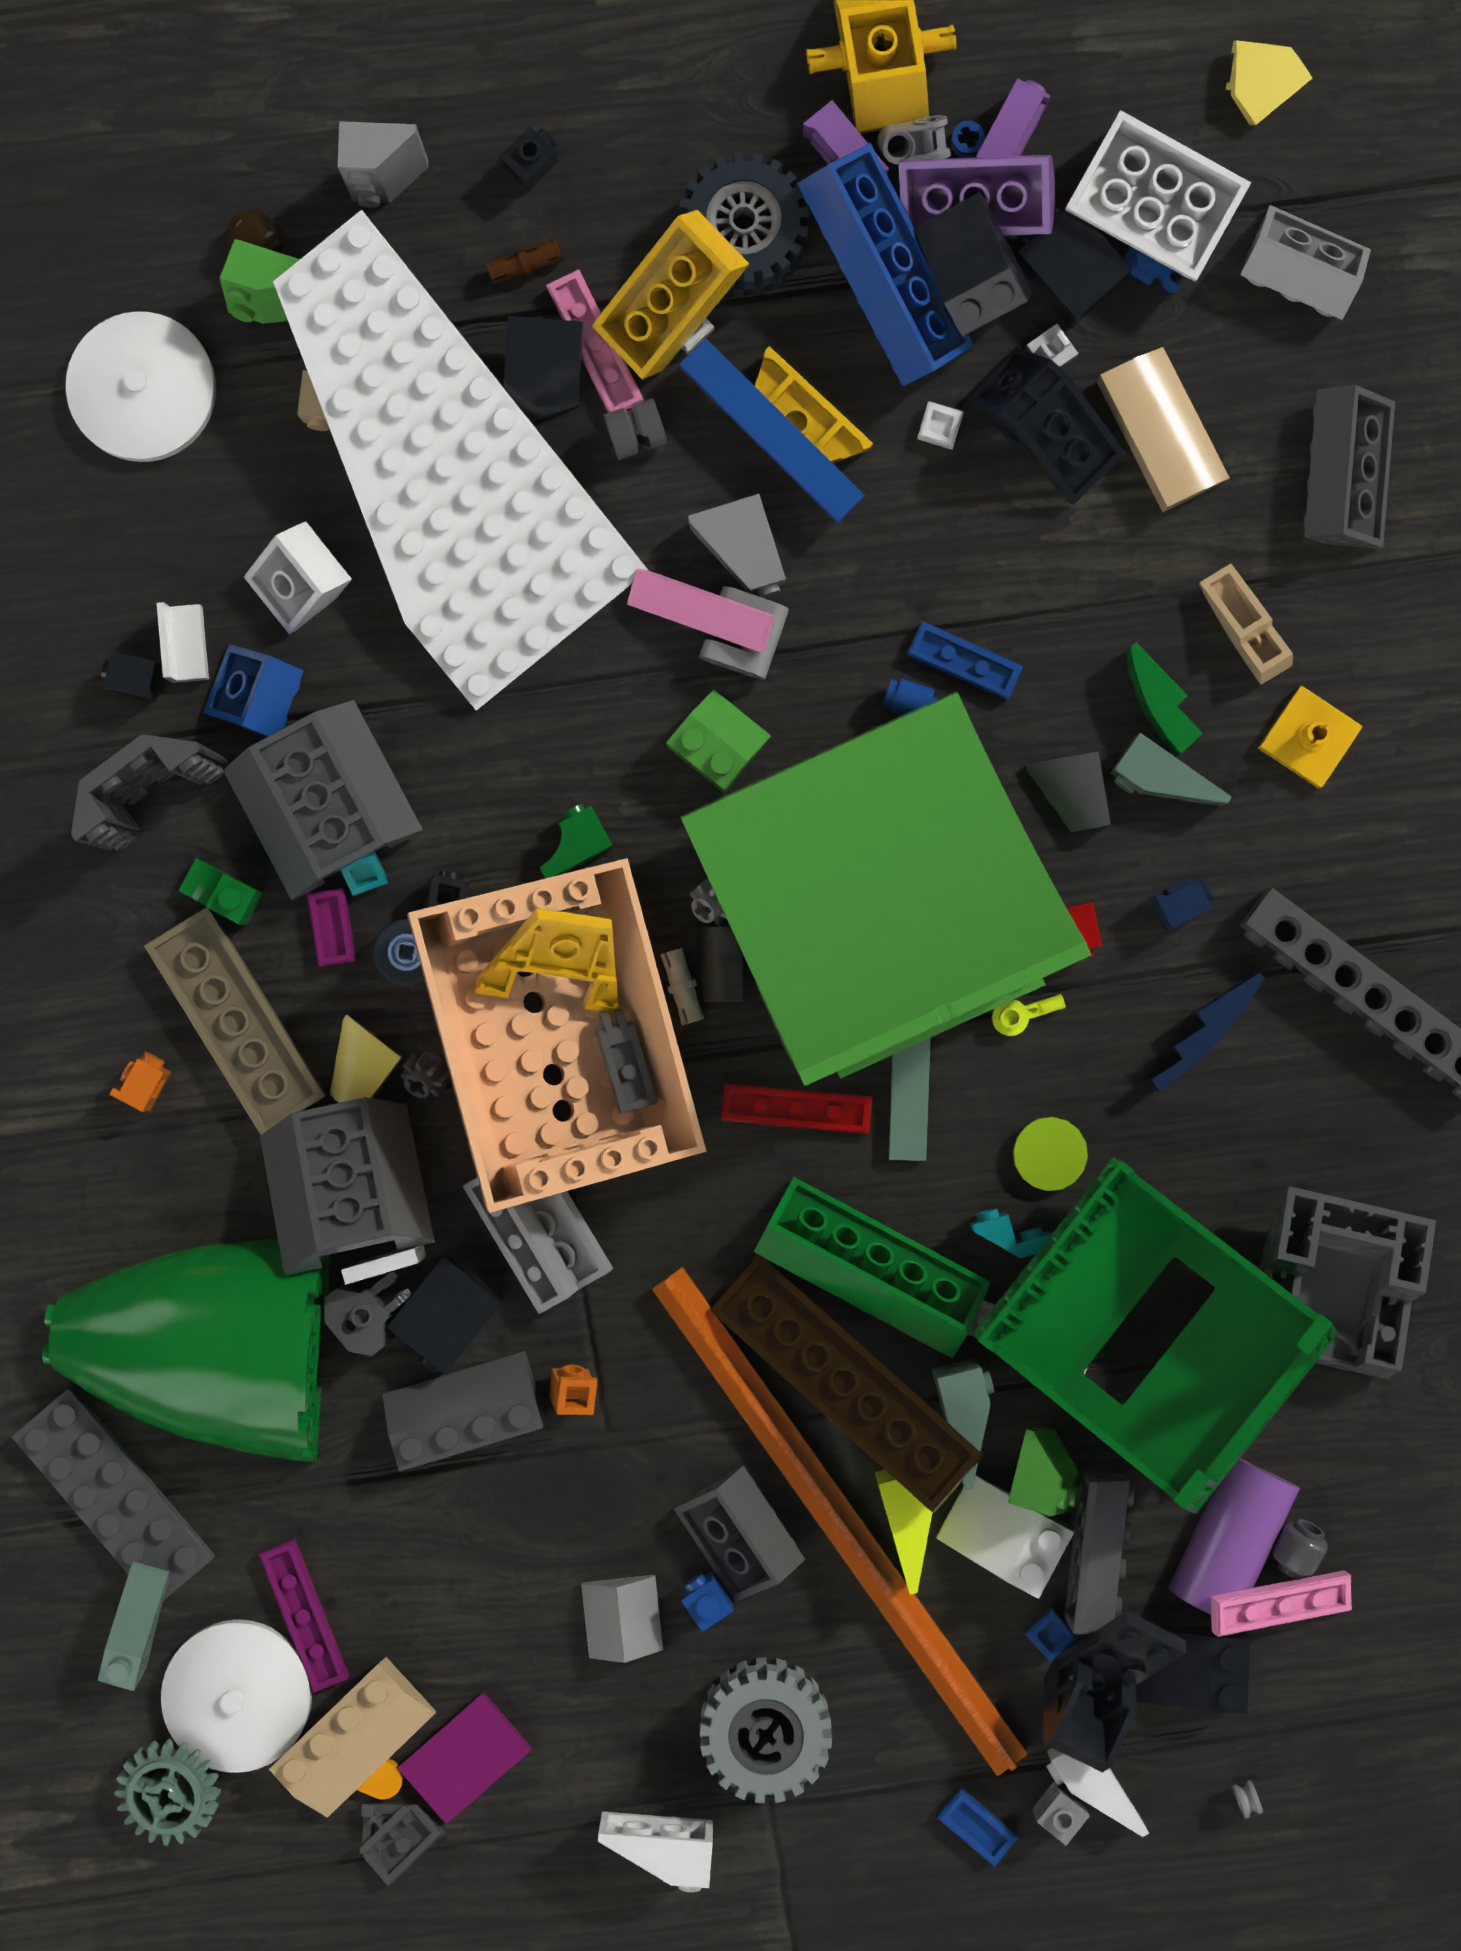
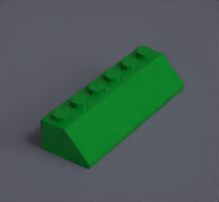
M793 1177L754 1250V1253L950 1358L954 1357L968 1335L991 1283Z

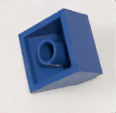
M229 644L203 713L269 737L285 727L287 714L292 700L299 690L300 679L304 670L272 656Z

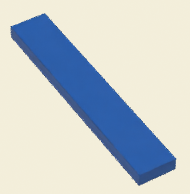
M706 338L680 363V368L837 524L864 498L865 495Z

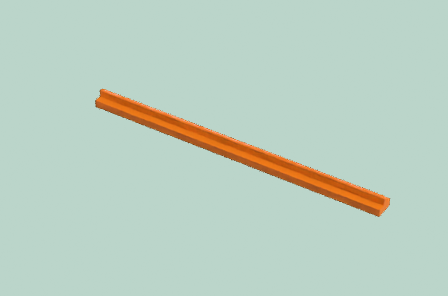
M683 1266L652 1287L653 1292L995 1774L999 1776L1008 1768L1010 1771L1017 1767L1016 1763L1028 1755L1023 1745L915 1594L910 1595L903 1576L722 1321L710 1311L712 1307Z

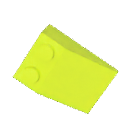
M884 1469L875 1472L905 1581L909 1593L912 1595L918 1592L932 1512Z

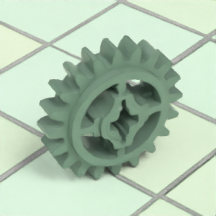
M171 1739L166 1741L162 1749L156 1741H152L147 1750L140 1747L134 1754V1758L129 1757L123 1765L125 1770H122L116 1779L122 1785L117 1788L114 1794L117 1797L125 1798L121 1801L117 1810L129 1811L130 1814L124 1821L125 1825L137 1822L138 1827L136 1828L135 1835L138 1836L144 1830H148L150 1843L155 1840L158 1834L162 1835L165 1846H168L174 1835L180 1844L184 1843L188 1833L194 1838L197 1837L202 1829L201 1827L206 1828L212 1820L211 1815L215 1813L219 1806L214 1800L221 1793V1789L212 1787L219 1776L216 1773H206L212 1762L206 1760L199 1763L197 1761L201 1751L199 1749L188 1755L186 1753V1742H183L178 1750H174ZM167 1768L166 1772H155L152 1777L145 1775L146 1772L153 1769ZM183 1808L190 1811L179 1816H168L172 1812L180 1813Z

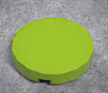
M1055 1117L1037 1118L1026 1125L1016 1136L1012 1150L1014 1166L1022 1179L1031 1186L1046 1191L1061 1190L1075 1183L1083 1173L1088 1158L1086 1141L1079 1129L1068 1121Z

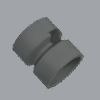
M653 398L633 404L632 410L629 412L624 408H620L603 414L618 461L637 455L641 447L649 451L668 445Z

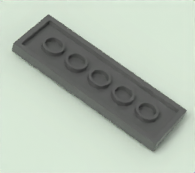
M73 1387L68 1388L12 1436L14 1441L127 1574H129L133 1562L169 1571L163 1601L215 1557L214 1553Z

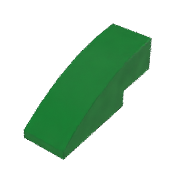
M1136 642L1125 653L1137 699L1147 720L1160 740L1177 757L1203 733L1177 707L1188 695Z

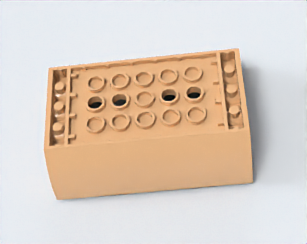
M628 858L407 914L487 1213L707 1152ZM536 908L612 920L619 1009L623 1010L626 1023L633 1021L656 1096V1104L619 1114L596 1031L602 1029L600 1014L608 1013L612 1026L617 1024L614 1013L585 1009L584 997L590 981L531 973L528 977H521L516 974L508 998L475 994L476 978ZM529 992L538 994L542 999V1008L538 1013H531L524 1007L523 1000ZM549 1064L558 1066L562 1073L561 1081L554 1086L546 1083L543 1078L544 1068ZM559 1100L566 1101L571 1107V1116L565 1122L558 1121L553 1115V1106Z

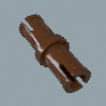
M552 238L526 249L523 246L516 248L517 252L500 259L488 261L486 266L492 283L495 286L524 274L526 277L533 275L532 271L550 264L562 262L563 258L556 239Z

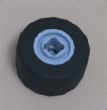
M398 920L388 924L378 934L374 944V961L378 971L388 981L400 986H417L424 983L425 979L409 920Z

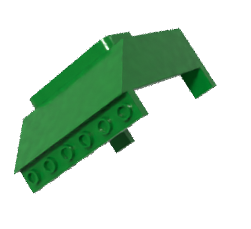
M1113 1157L972 1335L1170 1495L1183 1509L1196 1514L1338 1334L1331 1321L1321 1314L1318 1315L1141 1179L1127 1164L1121 1160L1119 1162ZM1174 1258H1178L1213 1285L1215 1290L1126 1403L1120 1404L1086 1377L1084 1371Z

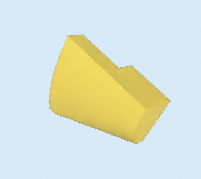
M346 1015L342 1022L330 1095L338 1103L364 1097L374 1099L382 1088V1084L403 1057L378 1039L370 1030L351 1016Z

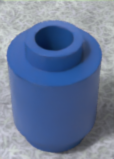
M903 678L901 681L891 679L882 707L889 709L890 714L900 717L938 698L933 697L935 689Z

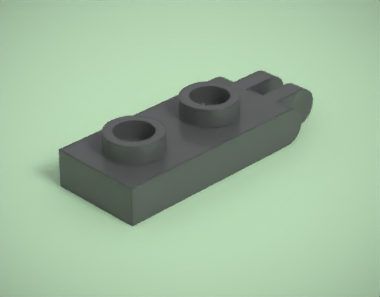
M622 1009L614 1010L616 1026H612L608 1013L600 1014L602 1029L596 1031L619 1114L656 1104V1096L634 1022L626 1023Z

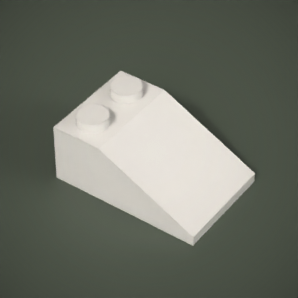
M975 1475L973 1488L965 1490L964 1486L962 1487L936 1538L1004 1581L1039 1599L1074 1531L1068 1523L1055 1516H1047L1008 1503L1010 1492Z
M602 1812L598 1842L669 1885L678 1886L682 1891L698 1892L701 1888H709L713 1820Z

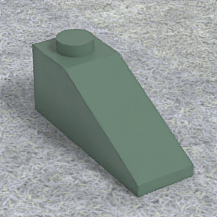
M1142 733L1133 738L1109 772L1116 777L1114 783L1129 794L1136 791L1144 795L1217 806L1227 804L1232 798Z
M138 1562L132 1563L105 1647L98 1681L131 1691L135 1690L147 1668L169 1571Z

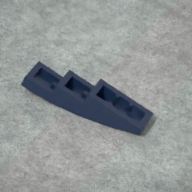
M1260 972L1250 974L1191 1013L1199 1026L1169 1045L1177 1059L1146 1078L1154 1091L1161 1092L1189 1071L1223 1038L1244 1012L1264 980Z

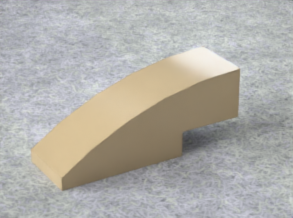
M1231 563L1199 582L1200 588L1225 632L1261 685L1293 665V653L1272 626L1273 619Z

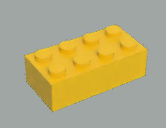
M698 210L679 215L591 326L643 380L665 369L750 264Z

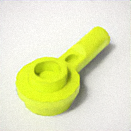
M1062 994L1028 1005L1012 1000L994 1008L992 1023L1001 1034L1015 1036L1025 1030L1029 1019L1066 1008Z

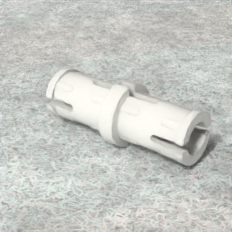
M683 948L660 954L670 987L667 988L669 994H673L681 1024L686 1025L704 1019L695 991L697 983L695 979L692 980Z

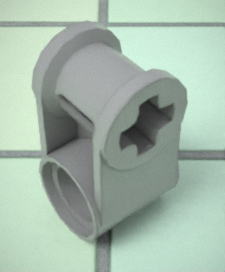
M927 116L914 121L889 124L880 130L877 137L878 148L884 157L893 164H899L900 160L948 158L951 156L950 148L946 147L944 127L948 124L947 116ZM897 135L903 136L905 139L903 148L898 152H889L887 149L889 140Z

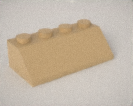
M386 1657L269 1770L294 1798L328 1818L412 1737L436 1711Z

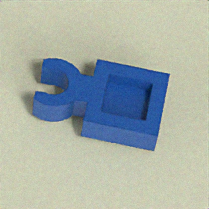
M1130 246L1123 259L1133 269L1131 275L1149 286L1156 277L1161 280L1164 290L1175 294L1180 286L1171 281L1170 274L1178 272Z

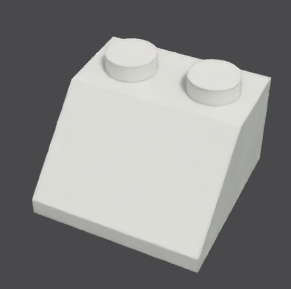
M306 521L275 535L244 576L289 634L295 632L332 603L352 580Z

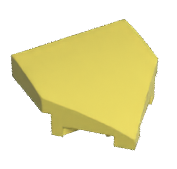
M1236 40L1233 41L1231 52L1234 53L1230 82L1226 83L1225 90H1231L1232 98L1249 125H1257L1309 82L1312 76L1292 47Z

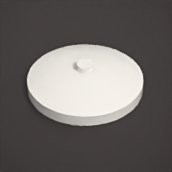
M129 312L113 316L101 322L83 337L72 354L68 365L66 396L70 412L76 424L84 435L97 447L120 459L135 462H151L179 453L193 443L201 434L213 412L216 399V378L212 362L206 350L186 327L160 314Z
M249 1620L218 1622L203 1628L191 1636L170 1661L161 1689L162 1713L173 1740L179 1747L183 1742H186V1753L188 1755H191L197 1749L201 1750L197 1761L202 1763L210 1760L212 1763L208 1768L223 1772H248L271 1764L283 1756L293 1746L303 1731L312 1704V1689L294 1644L272 1627Z

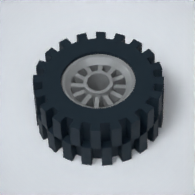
M733 152V161L726 163L724 155L714 159L713 169L709 170L704 165L697 171L698 180L695 182L690 179L685 187L686 197H681L679 215L698 210L717 230L724 229L720 234L725 239L733 236L730 244L750 264L731 287L734 289V297H744V290L753 289L754 296L764 294V286L770 284L773 290L781 286L782 277L786 274L790 278L796 271L797 261H802L808 240L809 206L806 207L804 196L800 188L797 189L796 187L797 178L791 171L784 175L782 173V163L773 159L770 166L764 164V155L755 152L753 161H744V152ZM745 197L751 198L749 204L745 203ZM740 198V204H736L733 199ZM760 202L762 205L755 209L757 203ZM727 203V205L729 206V208H730L731 210H729V209H727V208H725V207H723V206ZM769 212L770 216H763L764 214ZM740 216H748L753 220L754 224L748 229H740L734 224V221ZM763 226H771V228L769 230ZM757 235L763 237L764 239L761 241ZM751 240L754 246L748 247V241ZM738 241H742L743 247L736 246Z

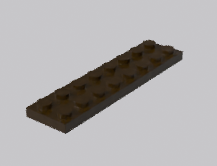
M758 1255L710 1309L711 1312L932 1513L936 1512L984 1456L983 1453L764 1257Z

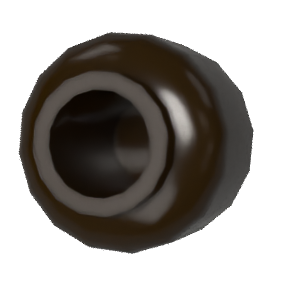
M255 208L247 212L240 210L228 223V226L231 228L228 235V243L231 247L235 239L278 253L284 247V244L281 242L283 238L282 229L260 209Z

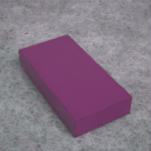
M345 888L307 893L318 967L356 961Z

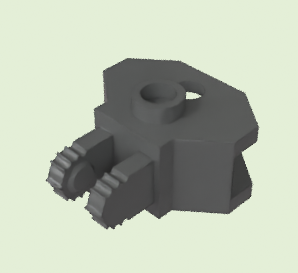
M394 1271L388 1273L373 1287L370 1285L363 1290L341 1285L324 1298L325 1323L349 1352L373 1356L388 1343V1318L394 1314L392 1311L413 1295L407 1288L394 1296L388 1305L380 1298L378 1293L382 1289L388 1288L398 1277ZM347 1320L352 1321L355 1325V1330L347 1327Z

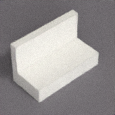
M164 602L156 603L163 678L172 683L209 680L202 606L195 604L170 607Z

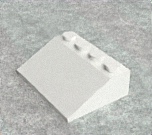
M1120 110L1065 210L1196 282L1251 182Z

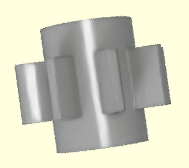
M705 879L690 893V896L694 899L691 904L692 911L700 921L710 923L714 920L715 924L720 926L727 918L709 879Z

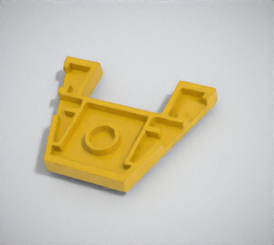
M536 908L475 980V994L503 998L509 997L516 974L519 971L590 981L584 997L585 1009L614 1013V1010L619 1009L612 920Z

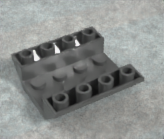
M354 700L316 711L248 747L223 769L292 901L325 884L324 879L384 846L387 845L392 848L424 831Z
M141 734L79 780L71 836L76 842L112 851L114 848L116 851H120L135 840L133 834L140 830L123 806L124 804L133 805L147 795L148 792L145 790L155 781L163 783L174 774L199 785L203 782L209 785L225 773L222 768L228 765L229 762L224 756L197 742Z
M364 1097L291 1113L260 1136L285 1276L322 1268L321 1256L395 1240L398 1251L435 1243L407 1104Z

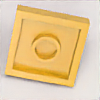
M1301 685L1297 688L1260 743L1258 749L1320 789L1324 786L1363 726Z

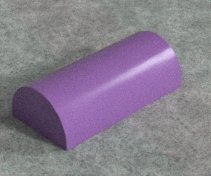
M1051 155L899 161L900 201L914 228L981 191L1003 235L1051 234L1055 209V179Z
M1240 1458L1212 1493L1168 1589L1182 1600L1211 1615V1596L1254 1588L1300 1487Z

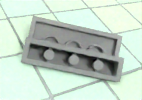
M478 1177L463 1185L464 1190L538 1314L562 1302L580 1288L604 1276L613 1269L567 1191L487 1213Z

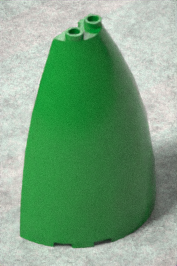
M278 1239L203 1245L153 1257L109 1273L61 1295L55 1305L48 1304L45 1312V1325L50 1327L49 1342L46 1341L43 1346V1364H51L55 1371L128 1415L183 1438L254 1455L302 1462H316L322 1387H317L321 1317L324 1315V1298L328 1296L331 1254L321 1256L322 1268L285 1276Z

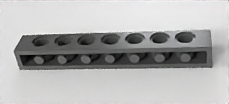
M1274 888L1265 889L1239 924V926L1246 930L1244 937L1260 948L1265 944L1276 953L1273 958L1289 970H1292L1294 967L1306 975L1303 979L1306 984L1320 993L1325 989L1335 997L1333 1003L1349 1015L1353 1012L1357 1013L1365 1019L1362 1025L1378 1037H1382L1385 1034L1395 1042L1392 1047L1398 1053L1410 1060L1413 1056L1425 1064L1422 1070L1439 1082L1445 1079L1455 1087L1452 1093L1461 1099V1076L1455 1070V1062L1461 1056V1029ZM1280 921L1287 923L1291 929V936L1286 942L1280 941L1275 935V927ZM1310 944L1316 945L1321 953L1319 961L1314 965L1305 958V950ZM1340 966L1347 968L1350 973V981L1344 987L1340 986L1335 980V972ZM1371 988L1375 989L1380 996V1002L1374 1009L1369 1008L1365 1003V994ZM1400 1011L1407 1013L1410 1020L1408 1028L1404 1031H1400L1395 1025V1017ZM1431 1033L1435 1034L1439 1039V1047L1433 1054L1429 1053L1425 1048V1039Z

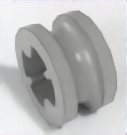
M1251 1780L1246 1781L1244 1787L1233 1786L1235 1797L1245 1819L1250 1817L1251 1812L1263 1813L1259 1797Z

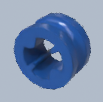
M973 121L959 123L953 130L951 138V148L954 154L959 158L976 157L985 141L984 130L978 123ZM964 132H967L969 137L976 136L977 140H974L972 148H968L966 143H959L958 140L961 141Z

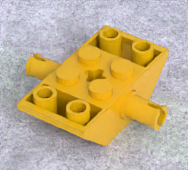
M833 0L840 36L839 45L806 49L809 73L814 74L815 72L842 68L843 72L846 71L854 124L860 134L880 131L889 124L914 121L929 116L924 54L956 50V35H953L955 33L954 26L949 25L948 27L921 31L920 27H918L914 0ZM882 45L884 51H878L876 46Z

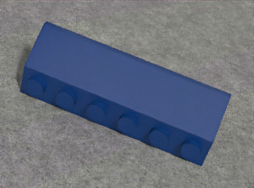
M871 143L828 164L797 183L902 386L935 371L974 346L969 334L961 336L948 312L914 227Z

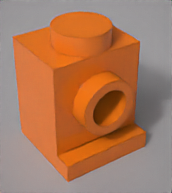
M144 1052L142 1058H137L135 1063L129 1062L120 1078V1081L124 1082L123 1086L113 1088L109 1095L141 1112L150 1111L171 1071L162 1067L165 1061L151 1053Z
M578 1365L552 1368L549 1398L557 1415H594L598 1380L596 1377L591 1376L588 1369ZM566 1399H579L580 1402H567Z

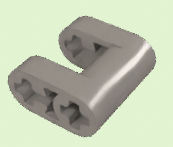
M724 586L720 596L775 615L766 649L764 652H758L744 646L738 649L714 640L705 639L699 658L717 666L756 679L765 680L789 609L776 602Z

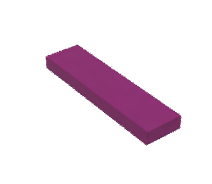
M291 1539L261 1551L258 1554L298 1656L304 1666L313 1693L347 1680L350 1675L296 1539Z

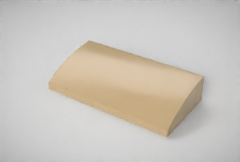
M1163 347L1134 358L1099 376L1096 382L1162 512L1230 479Z

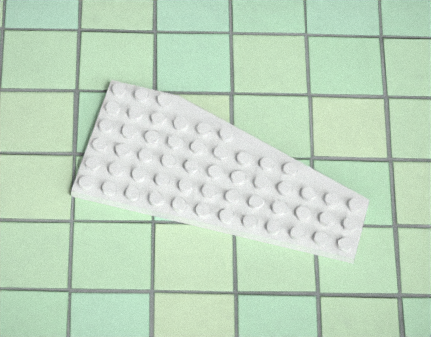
M360 210L274 280L273 283L404 623L474 709L478 710L633 583L636 569H648L366 214Z

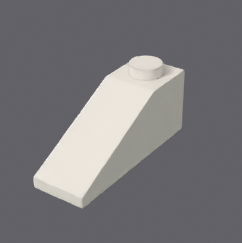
M1053 1748L1047 1751L1052 1763L1046 1767L1058 1786L1065 1783L1073 1795L1138 1835L1144 1837L1149 1834L1144 1822L1110 1768L1102 1773Z

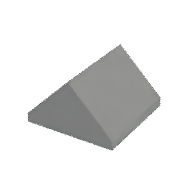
M655 1575L581 1583L589 1658L626 1663L663 1650Z

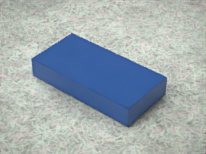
M961 1786L937 1813V1818L994 1867L1018 1840V1835Z

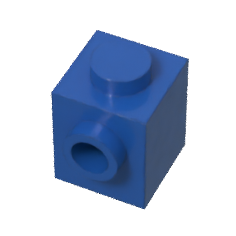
M713 1571L705 1576L701 1573L684 1585L685 1590L682 1591L681 1601L702 1632L734 1611L733 1600Z

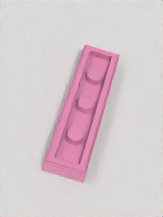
M578 269L547 284L546 288L561 319L583 322L581 359L607 412L624 408L628 412L631 411L633 404L644 401L625 361L591 326L601 312L580 270Z
M641 568L636 569L627 605L758 652L765 651L775 615Z
M1338 1571L1211 1596L1212 1632L1219 1637L1352 1610L1351 1575L1346 1571Z

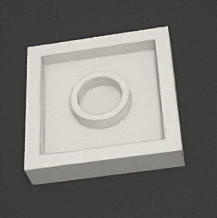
M421 1245L399 1251H391L351 1263L343 1268L341 1272L346 1285L417 1264L427 1256L424 1246Z

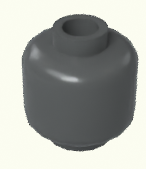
M1304 1519L1284 1525L1272 1547V1554L1278 1562L1277 1567L1281 1572L1293 1578H1297L1298 1575H1313L1316 1572L1328 1549V1544L1324 1539L1325 1533L1321 1528Z

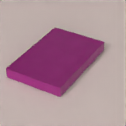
M483 1691L401 1762L398 1769L447 1825L527 1755L532 1747Z

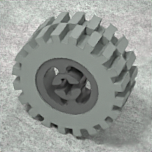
M766 1657L756 1658V1665L748 1666L745 1660L737 1664V1671L731 1674L729 1670H726L720 1675V1683L717 1686L713 1683L708 1691L707 1702L703 1703L701 1711L700 1747L702 1756L707 1758V1768L711 1775L715 1773L719 1775V1784L725 1790L730 1785L733 1786L736 1797L745 1800L747 1793L754 1794L755 1803L765 1804L766 1795H774L775 1803L786 1801L785 1792L792 1790L795 1797L803 1793L804 1783L808 1780L813 1785L819 1778V1767L825 1768L829 1759L828 1748L832 1747V1727L827 1701L824 1694H820L819 1686L812 1677L808 1680L805 1677L804 1670L795 1665L793 1670L787 1668L785 1660L776 1658V1663L773 1665L767 1664ZM762 1708L775 1709L783 1713L793 1726V1734L786 1737L783 1735L780 1718L778 1717L772 1725L773 1736L766 1734L759 1742V1753L771 1754L775 1751L778 1752L770 1756L752 1753L742 1744L738 1735V1731L741 1728H747L749 1730L750 1744L754 1748L759 1741V1728L766 1730L773 1722L771 1711L764 1710L753 1713V1711Z

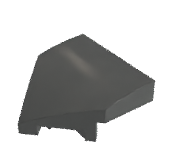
M362 1804L363 1835L359 1854H364V1859L385 1884L389 1886L432 1846L445 1831L420 1804Z

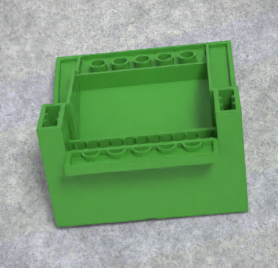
M958 692L950 693L680 816L752 972L757 989L780 1040L804 1086L835 1072L838 1073L841 1079L1046 985L1043 977L1091 956L1085 939L1072 919L1027 836L982 746Z

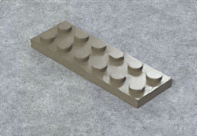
M204 908L144 946L260 1135L291 1113L304 1111L326 1097L325 1092L211 909Z

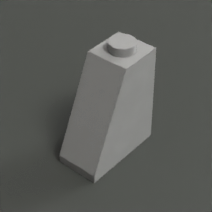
M759 494L688 516L691 531L747 593L758 594L759 597L765 598L781 592L780 586L785 585L786 577Z

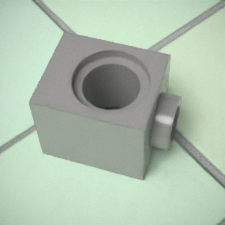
M1055 1780L1032 1808L1037 1823L1065 1845L1070 1842L1090 1817L1084 1803L1062 1785L1058 1786Z

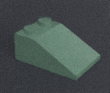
M975 1358L931 1369L944 1419L981 1451L991 1405L988 1394L994 1393L989 1370L987 1371L985 1366L980 1367ZM978 1463L962 1481L965 1490L973 1488Z

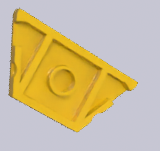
M770 346L765 350L755 387L833 464L869 451L873 447V443Z

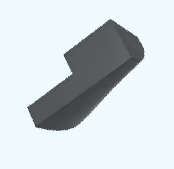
M1099 751L1025 765L1026 773L1036 782L1043 792L1044 798L1057 811L1061 821L1070 833L1104 828L1111 825Z

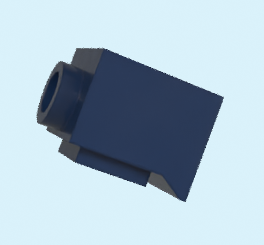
M1190 878L1185 879L1163 890L1164 895L1157 894L1150 897L1166 930L1173 929L1212 909L1209 901L1213 897L1203 879L1191 882Z

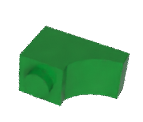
M580 804L562 814L565 820L558 823L562 829L559 847L552 858L539 867L545 879L565 874L614 848L592 806L584 809L583 805Z
M195 858L178 890L214 912L247 926L264 894Z

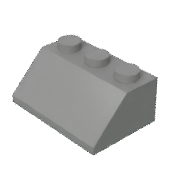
M339 121L337 167L353 202H358V205L373 208L379 207L380 203H391L428 169L429 161L416 124Z
M1270 205L1252 243L1240 275L1246 277L1253 285L1258 287L1266 286L1280 292L1287 300L1293 302L1300 301L1312 306L1321 315L1327 317L1334 316L1343 320L1363 282L1371 249Z

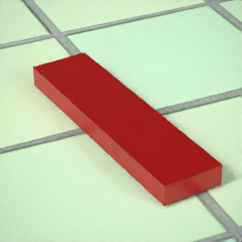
M724 1083L721 1121L869 1134L872 1097Z

